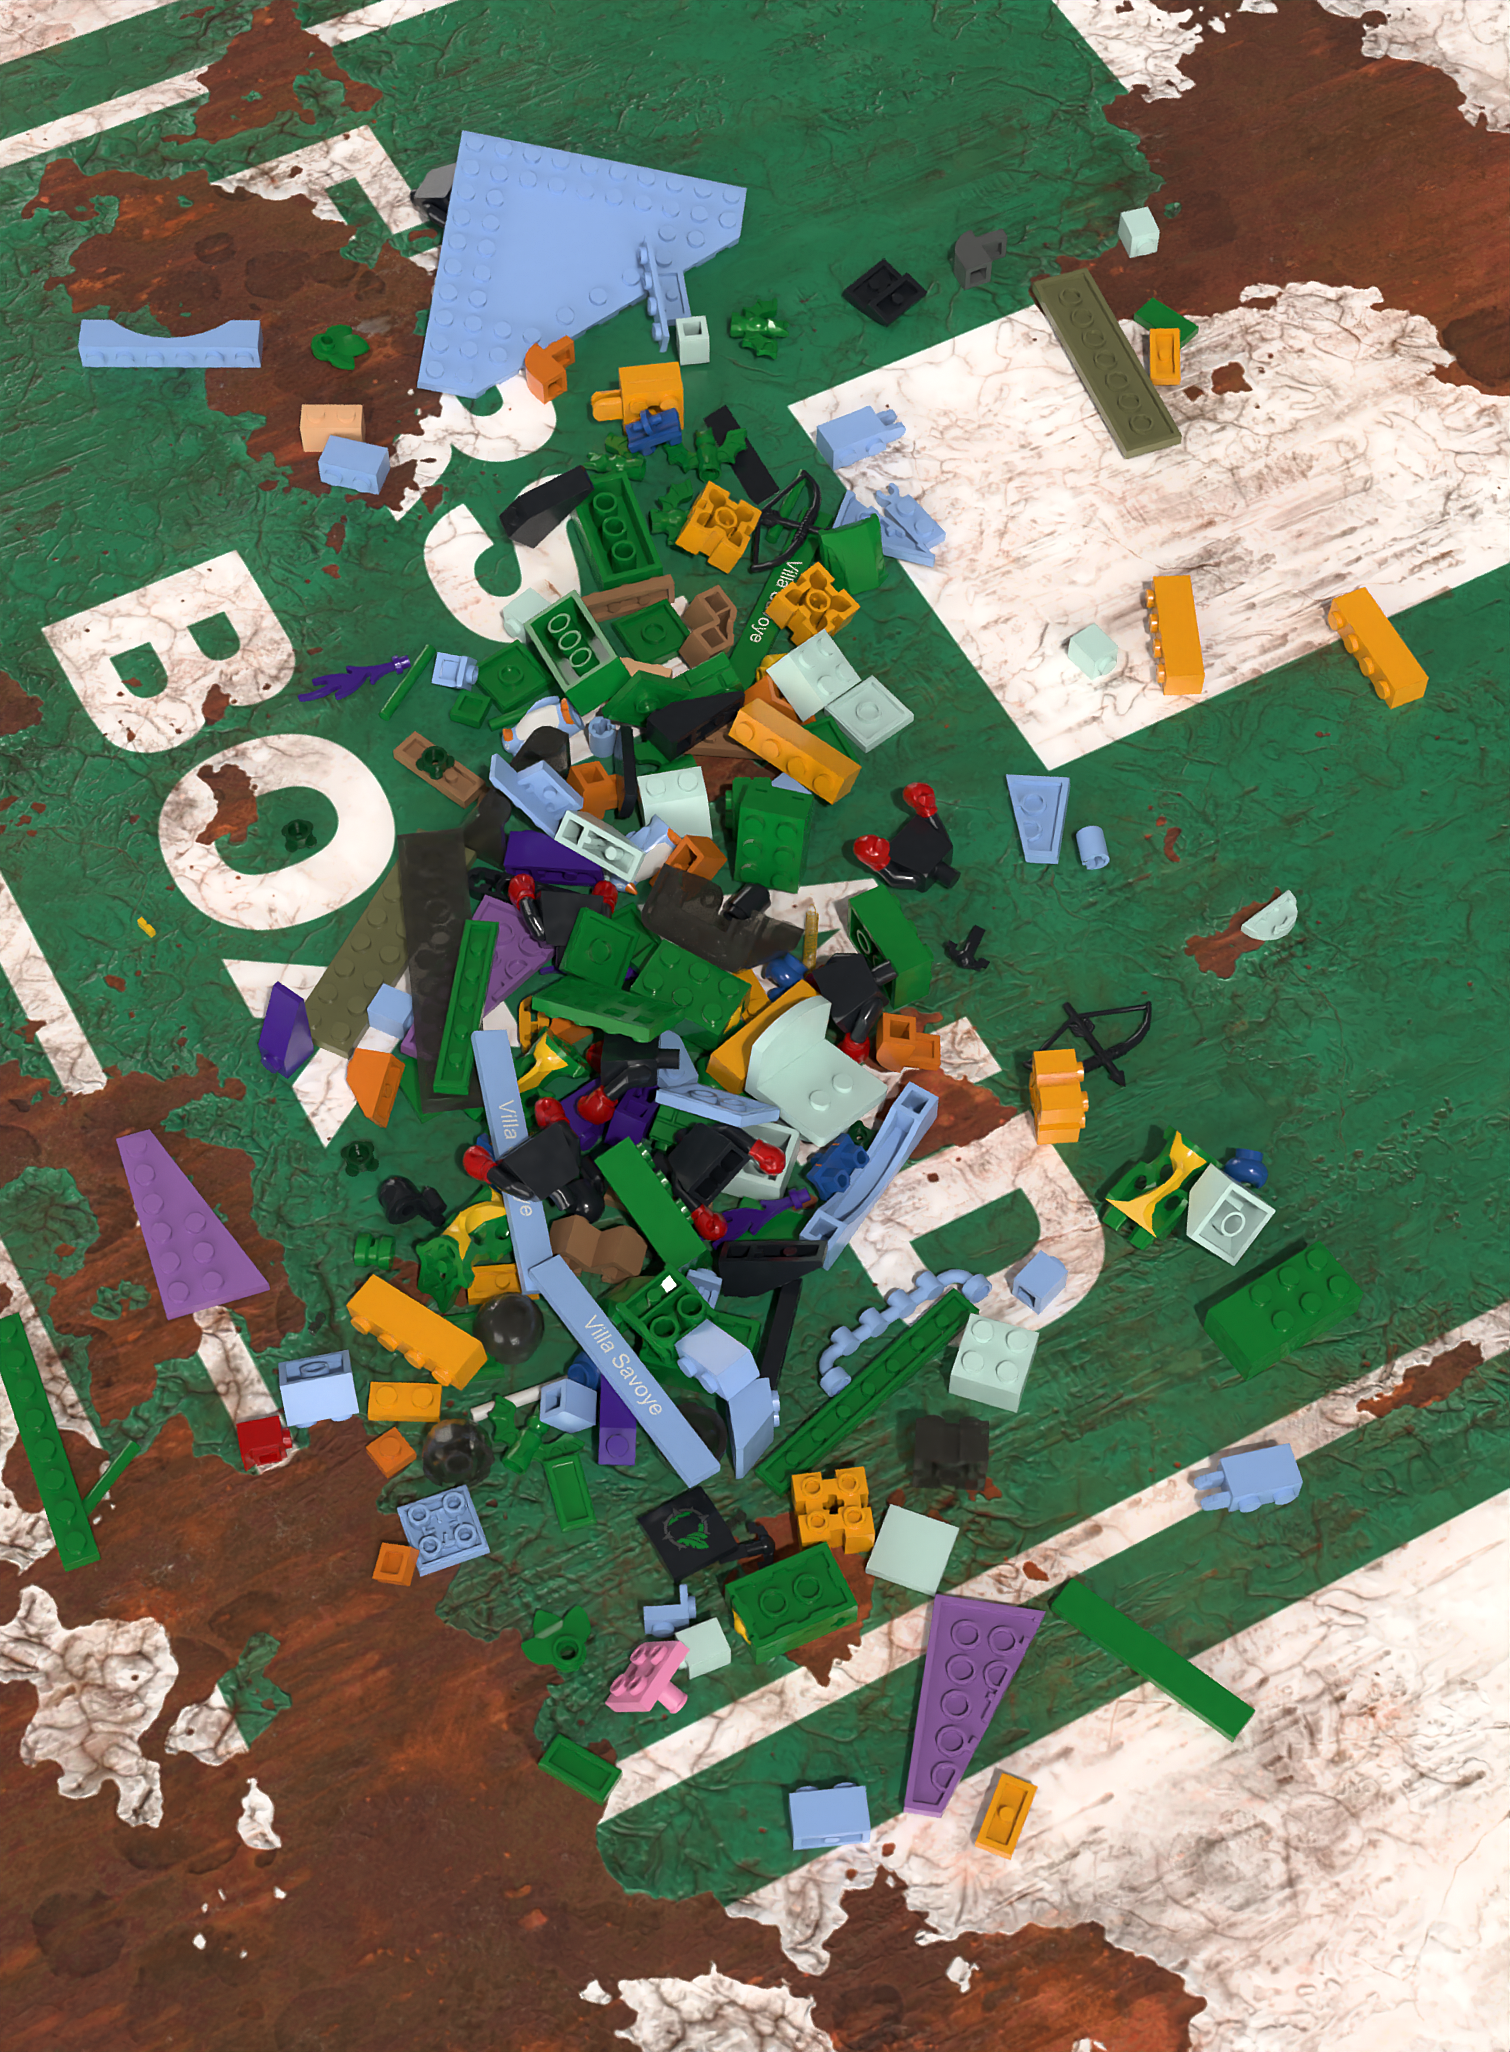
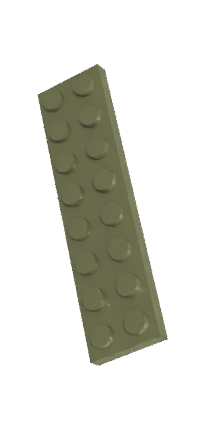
M1088 268L1033 282L1032 291L1125 459L1181 444V432Z
M418 828L305 1002L313 1045L345 1059H350L355 1048H357L370 1027L367 1012L370 1003L383 983L395 988L476 861V851Z

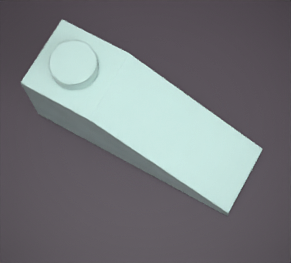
M567 810L554 840L629 883L634 882L646 855V852L613 826L588 812Z

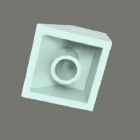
M701 766L637 777V800L643 827H647L651 823V818L656 814L682 839L685 835L710 837L712 840L708 798Z
M1210 1163L1190 1190L1186 1235L1235 1266L1276 1210L1255 1192Z

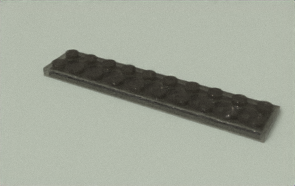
M463 828L397 835L422 1112L426 1114L485 1107L476 1061L468 1095L434 1093L433 1089L465 920H472ZM482 1020L481 1031H484V1028H483V1020Z

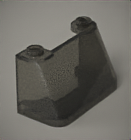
M541 726L521 743L506 759V762L518 773L544 760L567 782L571 767L569 734L552 726ZM491 781L457 825L455 840L456 844L476 851L477 859L505 872L504 860L508 839L507 834L504 833V826L510 819L511 811L515 805L500 789L494 787Z
M667 863L663 864L641 913V921L648 930L711 964L734 974L746 972L792 952L797 947L805 929L791 922L770 917L754 909L751 913L752 917L749 919L739 920L733 918L730 921L718 914L724 899L723 891L718 884L705 877Z

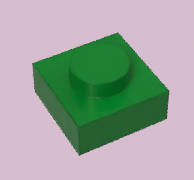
M462 689L450 711V720L480 729L492 706L491 697Z

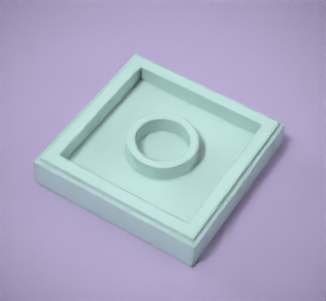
M873 675L824 707V714L826 716L832 715L840 730L865 754L914 720V714Z
M890 1504L865 1573L935 1597L957 1539L959 1528Z

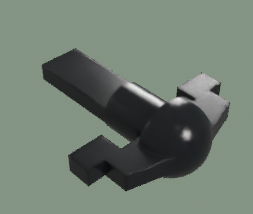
M977 925L974 926L962 951L956 950L958 944L950 940L946 944V948L950 949L948 955L962 969L980 971L982 967L986 969L990 961L982 957L979 961L975 960L974 955L986 931Z
M755 1522L747 1523L750 1535L758 1533L759 1540L738 1545L739 1550L720 1559L719 1563L721 1565L763 1554L764 1561L758 1562L759 1570L773 1564L775 1541L769 1536L763 1525L756 1527Z

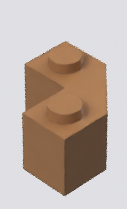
M719 585L696 595L683 615V618L693 631L678 652L691 668L723 651L727 654L734 644L733 625L737 616V608Z
M571 1215L567 1218L553 1221L549 1234L553 1257L559 1254L575 1276L581 1277L582 1271L602 1275L603 1282L612 1284L621 1283L627 1278L639 1277L649 1243L630 1226L619 1225L612 1229L600 1231L589 1224L586 1218L579 1215Z

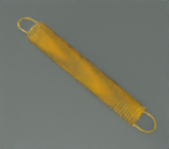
M816 909L814 912H811V910L808 913L806 912L807 923H805L803 964L805 966L811 965V967H807L811 969L807 972H812L816 968L815 953H817L816 939L818 937L819 914L816 913Z

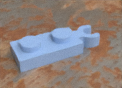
M894 483L889 484V496L884 495L880 490L876 491V502L885 508L884 516L905 530V536L915 544L921 542L931 549L945 541L946 532L910 494L901 497L899 495V488Z

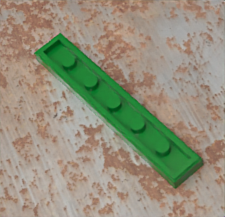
M465 920L434 1078V1093L469 1094L475 1063L471 1035L474 1031H481L500 930L499 922Z
M1072 1578L1051 1604L1050 1610L1232 1743L1254 1716L1255 1709L1076 1579Z

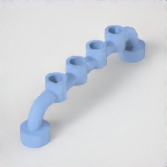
M951 1269L937 1277L931 1271L922 1273L915 1281L918 1289L907 1295L903 1289L896 1290L887 1300V1304L890 1307L882 1313H879L874 1307L869 1308L860 1316L859 1322L862 1326L851 1332L847 1326H842L834 1331L830 1338L833 1345L822 1353L819 1360V1371L823 1376L820 1386L829 1397H835L851 1382V1377L842 1367L833 1368V1363L837 1358L842 1355L848 1356L857 1350L860 1343L869 1337L881 1335L888 1325L898 1318H907L915 1311L916 1306L927 1299L930 1301L936 1299L948 1285L953 1283L963 1284L962 1294L972 1304H976L990 1293L992 1284L983 1274L974 1276L970 1272L961 1269Z

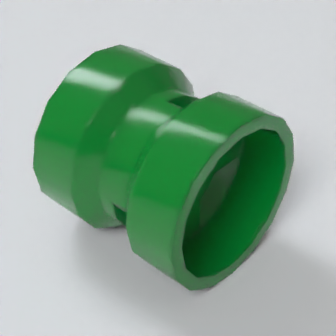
M360 1232L355 1247V1266L367 1268L369 1265H375L380 1270L391 1271L395 1259L396 1237L384 1235L381 1238H374L371 1233Z

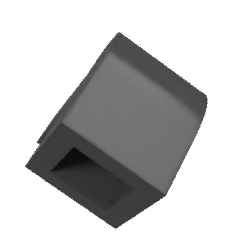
M1003 229L985 233L979 237H976L972 230H968L956 241L953 271L964 290L990 282L992 261L1006 257L1007 235Z

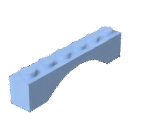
M82 320L78 348L83 367L261 368L263 335L260 320H230L215 329L201 334L175 338L152 337L139 334L120 326L113 320Z
M909 1081L891 1106L880 1130L866 1152L870 1158L868 1164L863 1169L855 1168L850 1175V1185L845 1192H836L824 1205L819 1207L799 1234V1241L828 1240V1250L822 1268L827 1271L831 1268L937 1118L939 1097Z

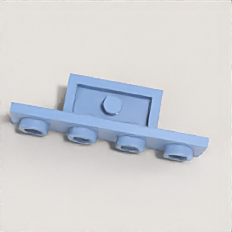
M645 234L643 245L638 247L639 264H644L645 272H643L644 290H649L650 295L647 300L649 316L653 315L655 322L652 324L653 340L658 341L660 352H666L670 337L668 326L676 325V319L691 317L682 267L657 269L651 234Z
M497 753L492 755L489 779L494 787L500 789L508 796L517 808L526 813L533 823L545 831L551 838H555L567 810L578 811L583 808L584 798L544 760L517 773Z

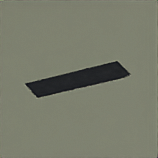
M724 405L703 419L708 429L712 427L713 436L719 447L725 442L728 431L741 428L727 405ZM746 437L747 449L737 453L734 464L728 463L748 497L758 506L778 493L780 489Z

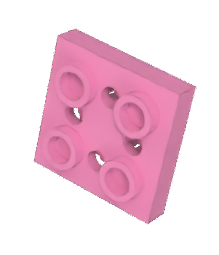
M679 1640L644 1642L639 1645L630 1657L631 1664L625 1673L618 1676L610 1687L611 1694L605 1704L615 1712H650L658 1700L670 1713L678 1712L686 1703L688 1695L682 1692L670 1680L690 1649Z

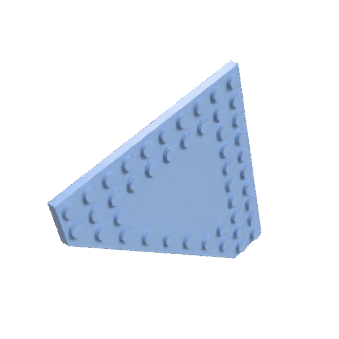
M462 130L417 388L477 399L485 394L487 389L498 383L502 384L519 374V371L525 368V356L533 344L537 343L542 349H545L550 343L561 339L565 335L574 341L586 334V331L599 324L600 326L619 314V311L627 306H633L650 296L649 290H644L643 287L644 264L640 265L638 260V247L643 245L645 234H651L657 269L682 267L683 275L691 268L699 267L711 260L723 249L731 248L738 244L747 188Z

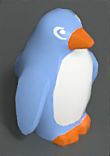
M558 696L545 697L537 701L515 727L502 730V745L511 754H555L567 749L569 742L566 740L585 729V725L578 711L568 698H564L559 702Z
M656 814L651 818V823L647 827H643L638 832L632 831L625 836L646 852V855L633 883H629L612 873L610 882L616 886L618 892L637 895L636 885L643 880L653 877L663 867L668 857L682 840Z

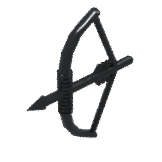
M805 469L802 470L801 475L761 509L762 513L755 528L752 572L782 565L791 559L799 548L804 545L809 533L818 535V530L824 529L813 526L819 516L822 496L819 485ZM804 478L812 486L814 498L811 508L806 512L802 522L783 518L780 511L770 509ZM780 524L798 529L792 539V544L783 554L772 561L758 564L761 525L772 528Z
M1148 1001L1143 1005L1077 1014L1069 1002H1065L1063 1008L1070 1019L1038 1051H1046L1070 1028L1075 1037H1085L1096 1055L1082 1061L1084 1073H1089L1105 1065L1111 1073L1110 1079L1126 1087L1124 1071H1119L1112 1060L1126 1055L1127 1052L1142 1042L1150 1030L1152 1003ZM1146 1010L1145 1022L1139 1031L1126 1042H1120L1104 1050L1092 1034L1095 1025L1090 1020L1091 1017ZM1033 1056L1028 1061L1023 1062V1067L1032 1071Z

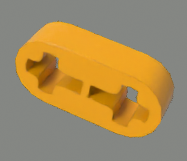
M532 996L525 998L519 1006L520 1048L524 1055L532 1047V1033L539 1034L544 1026L550 1029V1017H547L544 1012L538 1011V1021H531Z

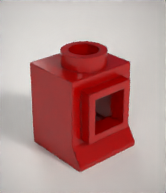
M279 1415L236 1423L240 1453L245 1471H248L255 1464L261 1466L281 1462L282 1458H287L286 1449L293 1448L289 1427L282 1428Z

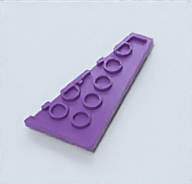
M487 895L484 896L471 919L499 922L500 927L483 1018L556 955V949H543L540 947V942L533 938L524 922L521 911L511 904ZM462 937L401 1043V1053L429 1064H433L439 1058Z
M150 1129L116 1139L168 1320L270 1290L269 1283Z
M935 1594L903 1812L936 1818L943 1816L1038 1631L1046 1611Z

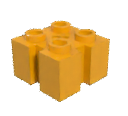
M708 481L696 498L687 516L688 520L683 525L675 544L694 555H697L699 551L709 556L708 563L729 574L743 555L751 538L750 534L755 529L762 511L742 499L738 504L728 498L730 492Z
M816 562L802 573L796 583L792 581L778 592L765 611L781 630L788 626L794 634L791 640L797 647L823 629L827 631L829 636L833 637L850 623L861 607L845 589H842L839 593L832 586L835 579L819 562Z
M1075 1049L1034 1051L1032 1060L1033 1072L1030 1073L1029 1092L1031 1106L1034 1111L1037 1145L1078 1142L1080 1129L1085 1128V1112H1088L1087 1091H1081L1080 1082L1084 1081L1082 1061H1076Z
M864 1466L835 1470L834 1479L822 1480L821 1472L792 1475L791 1495L795 1519H798L797 1535L800 1552L823 1542H827L830 1550L831 1547L843 1546L845 1554L873 1551L875 1530L871 1507H867L869 1493Z

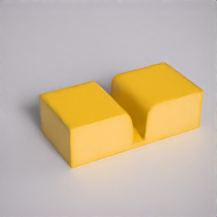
M143 917L137 920L138 926L151 938L156 935L155 929L150 924H147Z

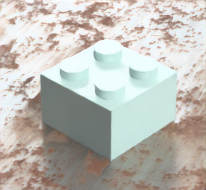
M825 629L789 652L766 670L802 722L809 719L861 681Z
M771 1122L742 1127L741 1129L758 1140L760 1138L766 1143L780 1147L786 1155V1166L781 1174L776 1176L768 1175L759 1168V1163L751 1157L748 1163L721 1192L740 1198L746 1196L758 1201L782 1199L799 1153L800 1132L796 1129Z
M971 1313L951 1372L948 1393L1017 1413L1035 1357L1039 1333Z

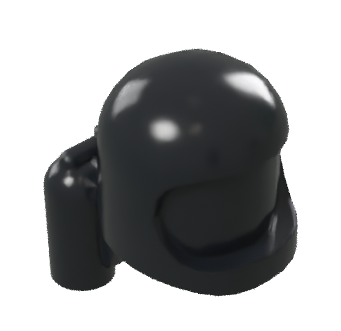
M585 1156L579 1164L581 1166L580 1180L568 1184L577 1201L565 1210H567L570 1216H582L589 1221V1224H593L602 1217L605 1211V1200L602 1196L605 1189V1178L593 1158Z
M403 1176L391 1177L379 1188L378 1200L381 1206L386 1209V1218L390 1224H403L412 1220L417 1215H420L426 1221H430L434 1227H440L444 1224L446 1218L443 1213L446 1211L447 1205L435 1188L426 1186L423 1193H420L414 1183Z

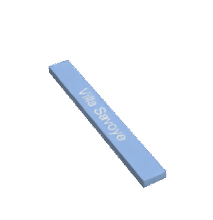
M506 1029L474 1031L471 1035L495 1160L529 1138ZM502 1191L522 1295L540 1294L539 1289L529 1278V1269L553 1257L542 1201H523Z
M558 1254L529 1269V1278L689 1489L720 1472V1463L562 1257Z

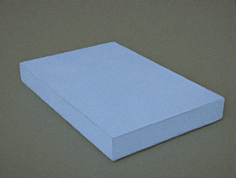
M700 1083L661 1088L656 1092L655 1102L739 1128L779 1120L780 1109L777 1106Z

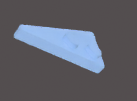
M847 490L833 528L869 518L870 514L876 513L881 526L883 555L930 567L934 566L935 554H932L928 547L921 542L915 544L905 536V530L889 518L881 516L879 511L873 506L869 508L856 500L854 492Z

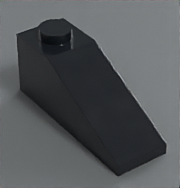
M579 465L518 496L498 517L509 539L534 549L595 488L585 467Z
M740 690L671 702L662 709L654 710L647 718L646 738L671 762L734 720L739 710L744 707L745 694Z
M828 1240L724 1242L718 1260L724 1297L737 1296L739 1298H748L750 1296H760L823 1267L828 1250Z

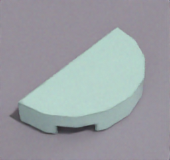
M1287 890L1242 924L1241 931L1251 938L1263 941L1277 940L1287 935L1294 927L1297 918L1296 898L1290 890Z

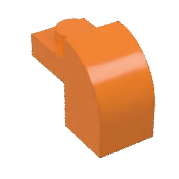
M565 335L561 339L550 343L545 349H542L535 343L526 353L527 387L544 405L567 391L565 368L575 362L574 341L570 337Z
M600 761L570 767L567 783L584 798L583 808L580 811L588 812L599 819H603L606 810L618 808L616 774L608 775Z
M883 1012L876 1025V1059L884 1068L901 1073L904 1066L937 1071L941 1065L940 1035L916 1032V1017Z

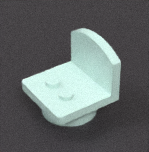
M821 995L810 997L796 1004L782 1014L761 1034L752 1045L745 1091L755 1099L777 1106L780 1109L779 1120L776 1121L778 1125L796 1129L800 1132V1140L813 1142L817 1146H825L830 1141L837 1139L841 1133H846L852 1124L885 1100L888 1089L885 1083L825 1039L831 1002Z

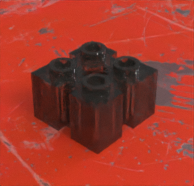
M927 1415L923 1418H916L912 1452V1488L941 1489V1485L955 1486V1490L984 1491L989 1462V1421H981L979 1418L970 1416L959 1419V1423H945V1419L939 1415Z

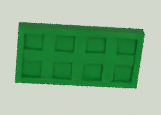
M569 975L532 996V1009L544 1012L547 1017H562L574 1021L579 1026L598 1027L603 1029L605 1033L623 1034L632 1037L636 1042L642 1043L652 1041L684 1020L685 1007Z

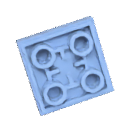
M466 1484L397 1508L409 1546L420 1551L416 1562L420 1577L490 1553Z

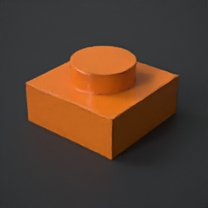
M393 1427L365 1447L367 1454L387 1479L417 1459L416 1452L396 1427Z
M382 1543L372 1578L382 1583L410 1586L420 1551L412 1546Z

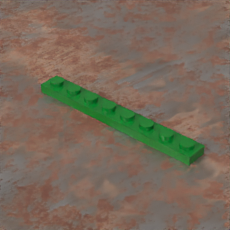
M16 1313L0 1319V1374L63 1567L68 1572L101 1560L20 1314Z

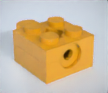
M679 362L618 368L619 389L598 391L591 397L594 418L597 421L622 419L624 435H627L625 425L641 420L640 411L648 409L651 415H655L675 407L679 413L681 430L684 429L683 385Z

